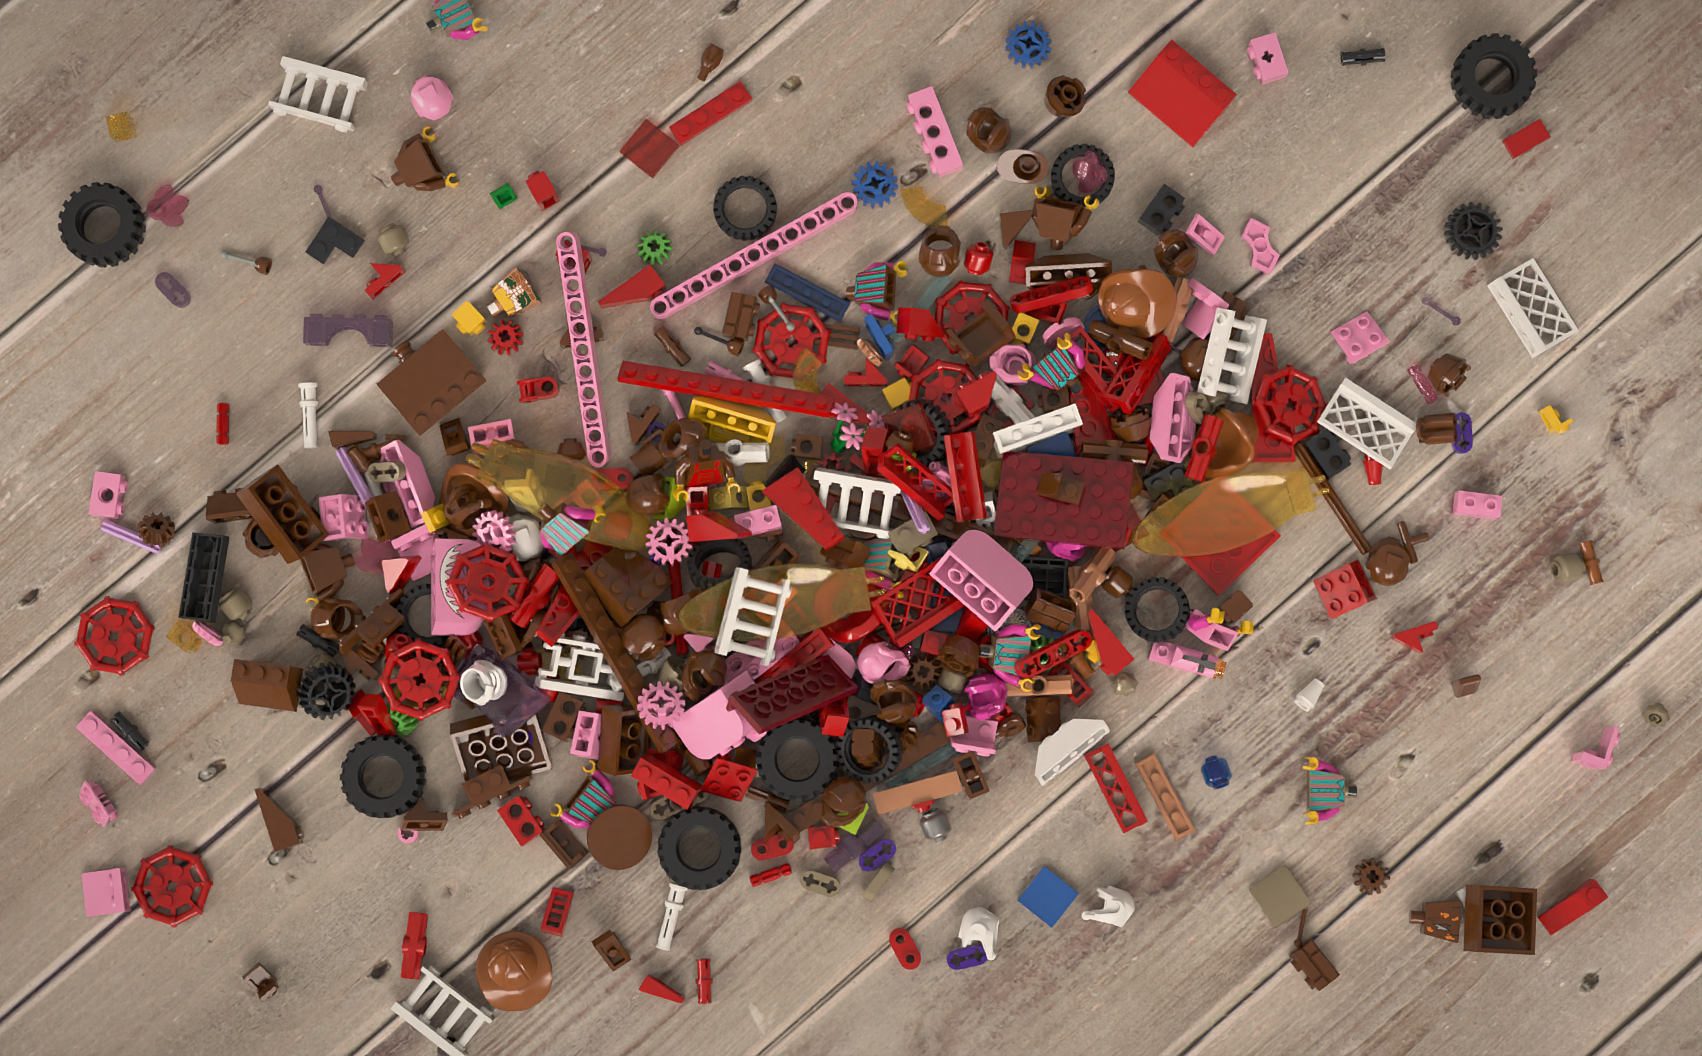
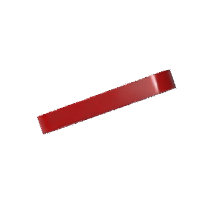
M1081 276L1014 294L1009 302L1013 312L1023 313L1087 296L1092 293L1093 285L1088 276Z
M1081 629L1074 630L1025 655L1015 663L1014 669L1016 674L1026 679L1032 678L1086 650L1092 642L1090 633ZM1079 636H1083V637H1084V638L1081 640L1082 644L1077 643V641L1080 640V637H1079ZM1065 643L1067 650L1063 655H1060L1058 647ZM1043 653L1048 654V661L1045 664H1041L1039 660ZM1024 664L1031 665L1026 668L1027 672L1022 671L1025 668Z

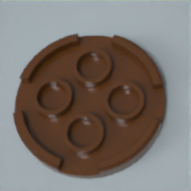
M624 804L607 807V809L593 818L587 831V846L591 855L600 865L612 870H624L638 864L646 856L652 843V829L647 818L638 809Z

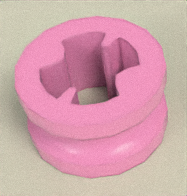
M399 828L398 837L404 843H411L418 838L419 832L411 831L414 832L413 837L405 839V834H402L403 831Z

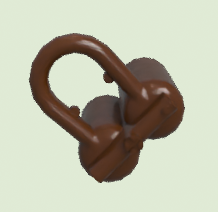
M1432 414L1418 418L1416 433L1419 443L1427 445L1456 443L1458 440L1456 414Z

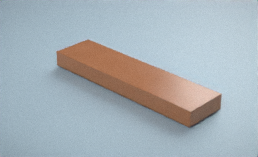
M1155 753L1136 762L1135 765L1175 840L1177 841L1196 831Z
M956 770L873 793V798L878 815L963 791Z

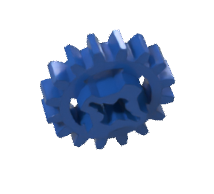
M1024 21L1023 27L1016 24V31H1009V35L1012 38H1006V43L1010 45L1005 47V51H1011L1008 58H1015V65L1021 62L1022 68L1029 64L1030 68L1033 69L1034 63H1037L1039 66L1042 64L1041 58L1044 60L1048 59L1046 53L1051 52V47L1047 45L1051 44L1052 40L1046 39L1049 32H1042V25L1036 28L1035 22L1028 26L1027 22ZM1027 32L1026 35L1022 37L1019 36L1020 34ZM1035 34L1040 37L1041 41L1037 40ZM1027 41L1031 42L1030 49L1026 48ZM1015 49H1019L1022 53V56H1020ZM1034 53H1037V54H1038L1037 56H1035V57H1033V58H1029V57H1030L1031 55H1033Z
M878 161L875 162V166H871V163L867 162V168L860 166L861 173H854V177L857 180H852V185L857 187L852 192L853 194H859L856 197L857 201L864 200L863 206L871 203L872 209H874L875 204H879L880 208H882L884 201L890 204L889 197L896 196L893 190L898 189V185L893 184V182L897 181V176H891L894 170L889 169L887 171L886 163L880 167ZM876 172H880L885 176L881 177ZM867 174L868 179L861 184L862 178ZM872 181H875L878 184L877 189H875L874 186H871ZM889 186L887 193L883 196V189ZM866 193H869V194L873 195L874 198H870V197L866 196L865 194H866Z

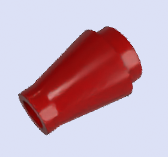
M1365 454L1362 461L1368 478V485L1382 484L1383 465Z

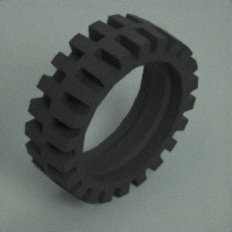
M1076 144L1066 148L1059 154L1052 167L1051 184L1054 193L1060 200L1083 204L1082 208H1085V197L1076 196L1065 188L1062 181V171L1071 159L1078 156H1086L1094 159L1101 166L1104 173V182L1101 188L1095 194L1090 195L1091 199L1089 201V205H1092L1097 198L1101 204L1110 194L1115 180V169L1109 156L1102 149H1098L1094 145Z
M743 175L738 178H731L730 181H726L719 188L714 198L713 211L718 226L726 235L736 240L747 241L755 240L757 237L760 238L770 230V227L775 222L777 203L772 190L765 182H762L759 178H753V176L744 177ZM741 188L753 189L759 192L765 199L766 214L755 227L747 229L738 228L732 225L726 218L724 212L725 201L735 190Z
M914 399L900 405L891 413V417L887 421L889 426L886 429H888L889 436L894 431L901 429L903 418L911 412H921L928 416L935 425L937 441L930 451L917 452L913 450L916 453V459L925 465L945 453L944 436L952 433V428L948 427L951 424L950 420L945 419L947 414L945 411L940 412L941 407L939 405L934 406V402H926V399Z
M741 539L699 541L700 546L695 544L693 551L690 550L689 557H687L688 573L694 587L701 588L702 593L706 592L710 596L713 592L715 596H720V592H723L724 596L729 595L728 591L731 588L735 572L733 571L729 575L720 578L702 575L699 567L711 555L717 553L735 554L741 560L738 568L747 569V575H752L753 564L747 545Z
M1151 577V579L1146 578L1142 580L1143 582L1140 584L1138 582L1135 588L1130 590L1129 596L1126 598L1125 616L1130 628L1137 636L1148 642L1159 643L1162 641L1167 642L1169 639L1173 640L1178 634L1183 632L1184 627L1186 628V623L1190 617V605L1185 592L1177 583L1164 577ZM1156 589L1166 590L1171 593L1177 600L1179 607L1178 616L1174 623L1168 628L1158 631L1144 627L1139 622L1136 614L1137 603L1140 598L1148 591Z
M431 583L417 585L408 590L400 599L397 611L404 616L405 621L398 627L401 633L409 636L413 642L416 641V638H420L421 641L439 647L446 643L449 636H421L409 624L408 613L410 606L419 597L431 594Z
M867 716L853 721L846 727L844 736H839L840 740L837 741L839 749L836 750V753L840 755L839 764L843 763L844 765L842 769L849 772L847 775L855 777L857 781H863V783H874L887 778L899 767L898 764L902 761L903 749H901L903 742L899 740L900 734L894 731L895 727L893 725H888L887 721L881 720L878 717L872 718V716ZM873 729L882 734L889 747V758L882 768L867 770L857 764L850 749L853 730Z

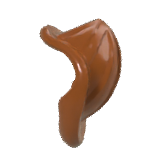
M1221 408L1212 413V416L1224 420L1216 444L1217 452L1211 459L1205 476L1207 478L1219 479L1233 475L1248 466L1255 455L1254 445L1258 436V427L1255 419L1248 414L1231 412L1226 408ZM1201 425L1195 430L1194 440L1198 437ZM1207 443L1202 445L1201 453H1205L1207 451ZM1191 448V450L1189 451V457H1190V458H1191V455H1192V452H1193V451H1192V448Z

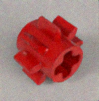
M835 452L830 457L824 454V462H818L819 465L824 466L826 469L828 461L836 462V471H839V469L845 470V467L840 465L843 457L837 459Z
M533 648L523 649V653L517 656L518 669L526 673L527 676L537 674V670L543 666L541 653L536 652Z

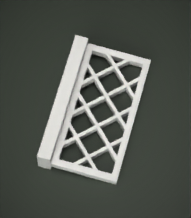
M1534 258L1487 285L1532 359L1579 331ZM1529 265L1535 273L1534 279L1523 276L1524 269ZM1509 277L1518 279L1517 288H1510L1505 279ZM1522 281L1532 283L1531 293L1520 291ZM1536 285L1544 287L1546 290L1545 297L1534 295ZM1519 295L1529 297L1528 308L1519 304ZM1533 299L1544 302L1542 312L1532 309ZM1548 303L1556 306V316L1546 313ZM1531 313L1541 316L1539 326L1532 324L1529 320ZM1545 317L1555 320L1553 330L1543 327ZM1559 321L1566 323L1571 331L1566 334L1558 332ZM1542 331L1552 334L1551 343L1546 346L1541 339Z
M1347 378L1339 385L1317 421L1389 469L1392 468L1411 435L1416 430V423ZM1339 395L1347 400V407L1339 408L1337 403ZM1355 409L1365 411L1367 418L1357 420ZM1350 410L1352 421L1343 422L1340 412ZM1336 413L1338 423L1332 424L1324 418L1327 414ZM1379 420L1382 422L1385 430L1375 431L1373 421ZM1368 422L1371 432L1361 434L1359 423ZM1354 424L1357 435L1350 436L1346 433L1344 426ZM1391 433H1399L1404 437L1403 441L1393 443ZM1386 434L1389 444L1379 446L1377 435ZM1372 436L1375 447L1364 445L1362 438ZM1382 449H1391L1393 457L1390 461L1382 456Z

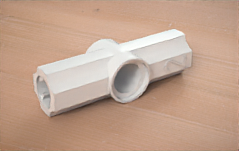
M997 375L992 398L998 409L1006 417L1009 416L1014 424L1035 418L1025 407L1020 396L1012 388L1009 389Z
M733 439L727 443H712L718 445L719 451H724L729 456L734 466H741L747 462H768L770 457L768 442L741 443V441Z

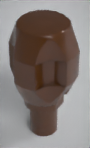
M712 43L705 49L701 58L700 68L702 69L697 77L699 80L705 82L708 74L719 66L723 58L724 49Z
M1014 714L1004 718L997 725L995 738L998 736H1012L1026 728L1022 715Z

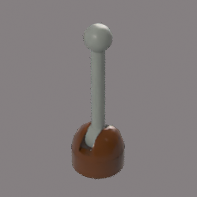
M226 250L220 253L223 259L231 258L254 265L256 271L261 274L268 275L271 270V258L259 257L254 261L229 254Z
M772 285L764 287L758 293L759 298L765 304H772L786 323L787 330H794V323L787 319L775 302L777 300L776 290Z

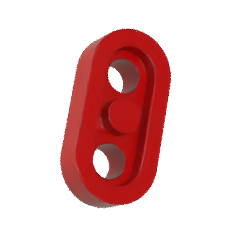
M627 468L600 469L593 472L590 477L591 486L599 492L628 489L627 485L634 481L633 474ZM622 474L626 475V480L624 482H620L618 480L619 476ZM600 476L605 478L602 484L597 483V478Z
M777 834L773 835L767 842L765 838L756 840L751 846V853L754 858L763 861L789 854L793 850L794 844L788 840L786 841L787 847L784 849L780 848L779 842L784 839ZM760 845L766 847V852L764 854H760L758 852V847Z
M904 928L894 929L889 935V942L900 964L908 970L917 968L921 962V955L912 937ZM898 935H902L904 937L903 943L896 942V937ZM907 955L914 956L912 963L906 961Z

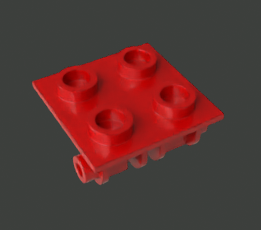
M729 753L723 756L719 754L703 783L701 791L741 802L757 769L732 762Z

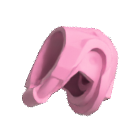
M424 75L415 81L416 83L411 92V102L421 118L426 117L436 120L450 111L451 101L454 100V97L443 80Z
M1006 344L989 357L990 369L995 371L1005 384H1012L1014 386L1025 385L1029 382V379L1021 380L1018 376V370L1025 372L1022 365L1026 363L1029 365L1030 370H1032V367L1037 363L1035 355L1027 350L1024 344Z
M885 641L870 644L859 654L858 669L863 678L871 684L882 679L898 680L902 676H906L911 666L904 653L890 650L887 647L888 643ZM893 662H895L893 668L888 673L884 674L887 668Z

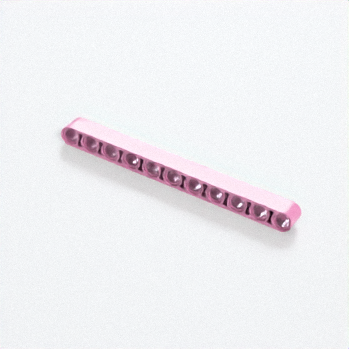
M846 192L656 297L650 304L653 316L657 319H665L852 215L857 209L856 196ZM850 199L854 205L851 208H845L842 206V202ZM826 210H833L835 216L827 219L823 216V213ZM808 220H813L816 222V227L807 229L804 224ZM794 230L798 236L790 240L786 237L788 231ZM770 241H776L779 247L776 250H770L767 248V244ZM753 251H757L760 254L759 259L756 261L748 258L749 254ZM739 262L742 266L740 270L732 271L730 269L731 263ZM715 272H720L723 275L722 279L718 282L711 279L712 274ZM695 283H702L704 285L701 292L692 290ZM677 293H682L685 295V299L683 302L677 303L673 300L674 296ZM660 303L665 304L666 310L663 313H657L655 311L656 305Z
M567 231L561 233L556 240L588 460L591 465L601 467L611 459L606 414L580 238L577 233ZM566 235L570 236L573 240L571 247H567L564 244ZM569 257L574 258L576 262L574 269L569 268L567 265ZM572 279L578 281V290L571 288L570 281ZM576 300L582 304L580 312H577L573 307V303ZM578 322L585 325L584 333L577 331L576 325ZM581 344L587 345L589 349L587 355L580 352ZM584 365L591 368V376H586L583 373ZM587 387L594 389L595 395L593 398L586 394ZM590 408H594L597 410V419H593L590 417ZM593 430H598L601 433L600 440L593 438ZM596 451H600L604 454L603 461H598L596 459Z

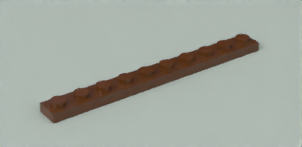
M810 463L805 479L811 488L820 491L821 484L819 480L814 479V473L817 468L823 467ZM832 482V485H829L828 494L840 498L842 487H840L839 483ZM853 486V489L850 490L849 502L861 506L863 498L862 487ZM875 490L872 492L869 510L882 514L885 498L883 491ZM896 495L893 497L890 517L905 523L912 517L903 497ZM927 512L939 536L956 542L966 531L979 530L989 535L1010 553L1014 539L994 537V531L968 521L957 522L955 516L945 513L944 518L938 521Z
M572 552L551 564L639 716L641 711L637 710V704H640L638 696H643V688L649 691V687L628 650L624 647L619 634ZM646 717L640 719L660 754L680 742L672 727L668 724H665L664 730H662L661 725H657L654 729L652 722L648 725L645 724Z
M940 721L920 733V738L917 739L918 745H912V751L907 749L901 755L902 761L898 764L899 767L890 776L874 783L858 781L864 787L865 792L948 743L950 736L946 737L944 722ZM889 753L883 756L882 765L872 770L882 768L889 758ZM823 793L785 816L786 820L799 833L821 820Z

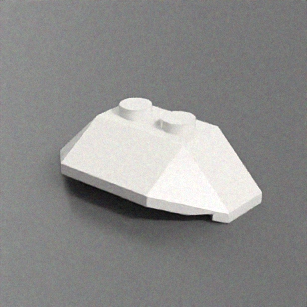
M1072 719L1069 722L1063 723L1056 733L1043 740L1038 748L1035 776L1042 786L1060 774L1098 743L1104 735L1110 732L1104 720Z

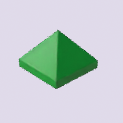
M509 183L489 193L499 210L518 199Z

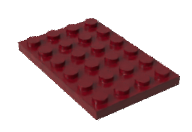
M1015 451L1003 453L994 537L1125 549L1134 462ZM1061 473L1064 478L1085 483L1079 506L1038 495L1037 491L1042 474Z

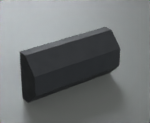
M192 532L178 618L216 623L230 537Z
M1013 556L1027 568L1033 579L1032 590L1023 601H1028L1036 588L1065 599L1067 559Z

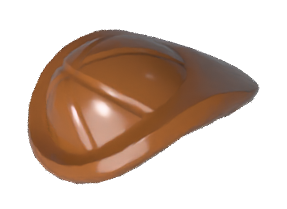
M1125 269L1115 271L1103 279L1099 287L1098 302L1101 313L1109 325L1116 328L1121 325L1126 326L1132 331L1133 335L1139 338H1147L1161 332L1169 325L1176 310L1177 294L1171 281L1159 271L1151 269Z
M457 463L447 471L442 484L439 505L442 503L444 505L454 487L468 483L473 484L477 489L476 497L478 500L490 499L492 501L491 511L503 512V518L506 517L509 507L507 494L502 485L488 470L469 463ZM452 523L447 525L451 531L470 538H477L472 536V533L476 532V529L473 527L465 530Z
M508 931L494 936L482 947L477 958L476 977L479 987L487 1001L497 1009L503 1011H524L535 1006L547 996L552 986V964L547 949L536 937L522 931Z

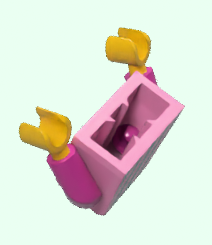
M1212 608L1211 614L1199 609H1190V617L1186 623V628L1203 642L1228 651L1235 638L1240 636V634L1253 633L1254 623L1241 621V628H1238V626L1230 627L1223 622L1225 611Z

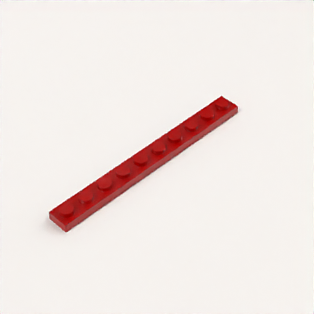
M624 360L618 374V382L826 418H830L834 403V396Z

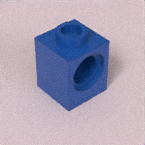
M937 684L922 699L927 711L942 723L941 711L950 709L949 705L955 704L953 698Z

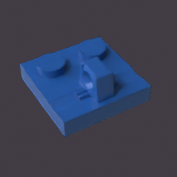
M871 313L864 317V325L885 361L893 357V350L895 349L889 338L887 339L886 337L893 334L895 329L891 323L882 327L880 322L875 320Z

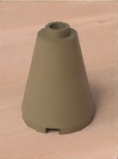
M669 656L664 661L657 683L660 681L661 685L665 686L669 682V688L671 689L677 686V693L682 692L683 698L681 700H685L687 696L685 695L681 679L685 660L676 656ZM694 671V681L700 687L703 681L702 675L699 671ZM659 703L660 708H663V703Z

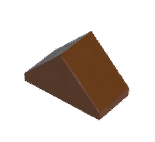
M1031 210L1000 213L999 222L1004 249L1009 247L1032 218L1033 212Z

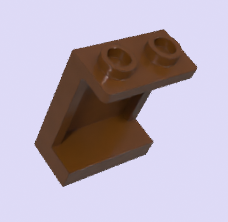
M988 300L980 304L984 312L955 333L950 328L946 330L950 337L947 341L954 350L958 348L960 350L958 353L965 363L969 361L974 367L1016 337L1010 324Z

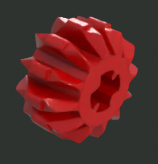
M502 319L500 320V327L496 323L492 324L496 330H488V334L494 337L487 339V341L493 344L491 347L493 351L499 348V355L502 356L506 350L507 355L511 356L510 349L513 348L515 352H518L519 349L516 347V344L523 345L524 342L518 338H522L524 333L518 332L521 328L519 324L513 327V321L509 320L506 326L505 321ZM505 333H508L510 340L506 339V342H504L501 336L503 334L506 336Z

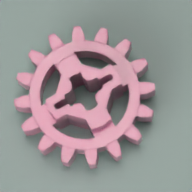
M496 510L482 513L480 517L476 518L477 524L473 525L476 532L472 533V536L477 537L475 542L481 546L483 543H488L490 546L510 552L513 550L511 545L516 544L512 537L517 535V533L512 531L514 524L508 523L509 516L503 518V512L497 513Z
M665 518L664 524L657 521V528L650 527L652 534H646V538L650 540V542L646 543V547H652L648 554H655V562L662 559V565L670 561L671 566H674V560L682 563L681 557L689 556L686 550H692V546L688 544V529L683 530L685 525L683 522L677 525L676 519L669 523L668 519ZM672 529L679 531L682 536L674 534ZM664 530V533L661 535V537L656 538L657 534L660 531ZM669 537L672 541H675L672 542V546L670 547L667 546V543H663L667 542V538ZM683 545L682 549L677 554H675V550L678 548V546ZM656 548L666 551L667 556L658 552Z
M658 681L657 687L649 684V691L643 688V696H638L640 704H637V710L641 711L639 717L640 719L646 717L645 724L648 725L652 722L654 729L657 725H661L662 730H664L665 724L673 727V720L679 722V715H684L682 707L685 706V700H681L683 693H677V686H674L672 689L669 688V682L662 686L661 682ZM659 703H663L664 707L659 708Z

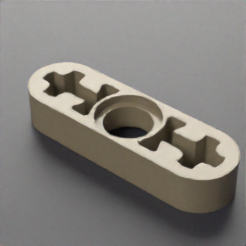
M704 792L703 798H700L698 795L692 806L705 801L710 793ZM664 797L651 805L650 813L653 818L664 820L685 808L677 807L670 800L671 806L675 809L674 812H671L669 808L664 811V816L655 814L656 805L660 804L661 807L668 805L666 802L668 798Z

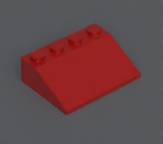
M1172 39L1128 91V94L1192 148L1237 96L1234 91Z

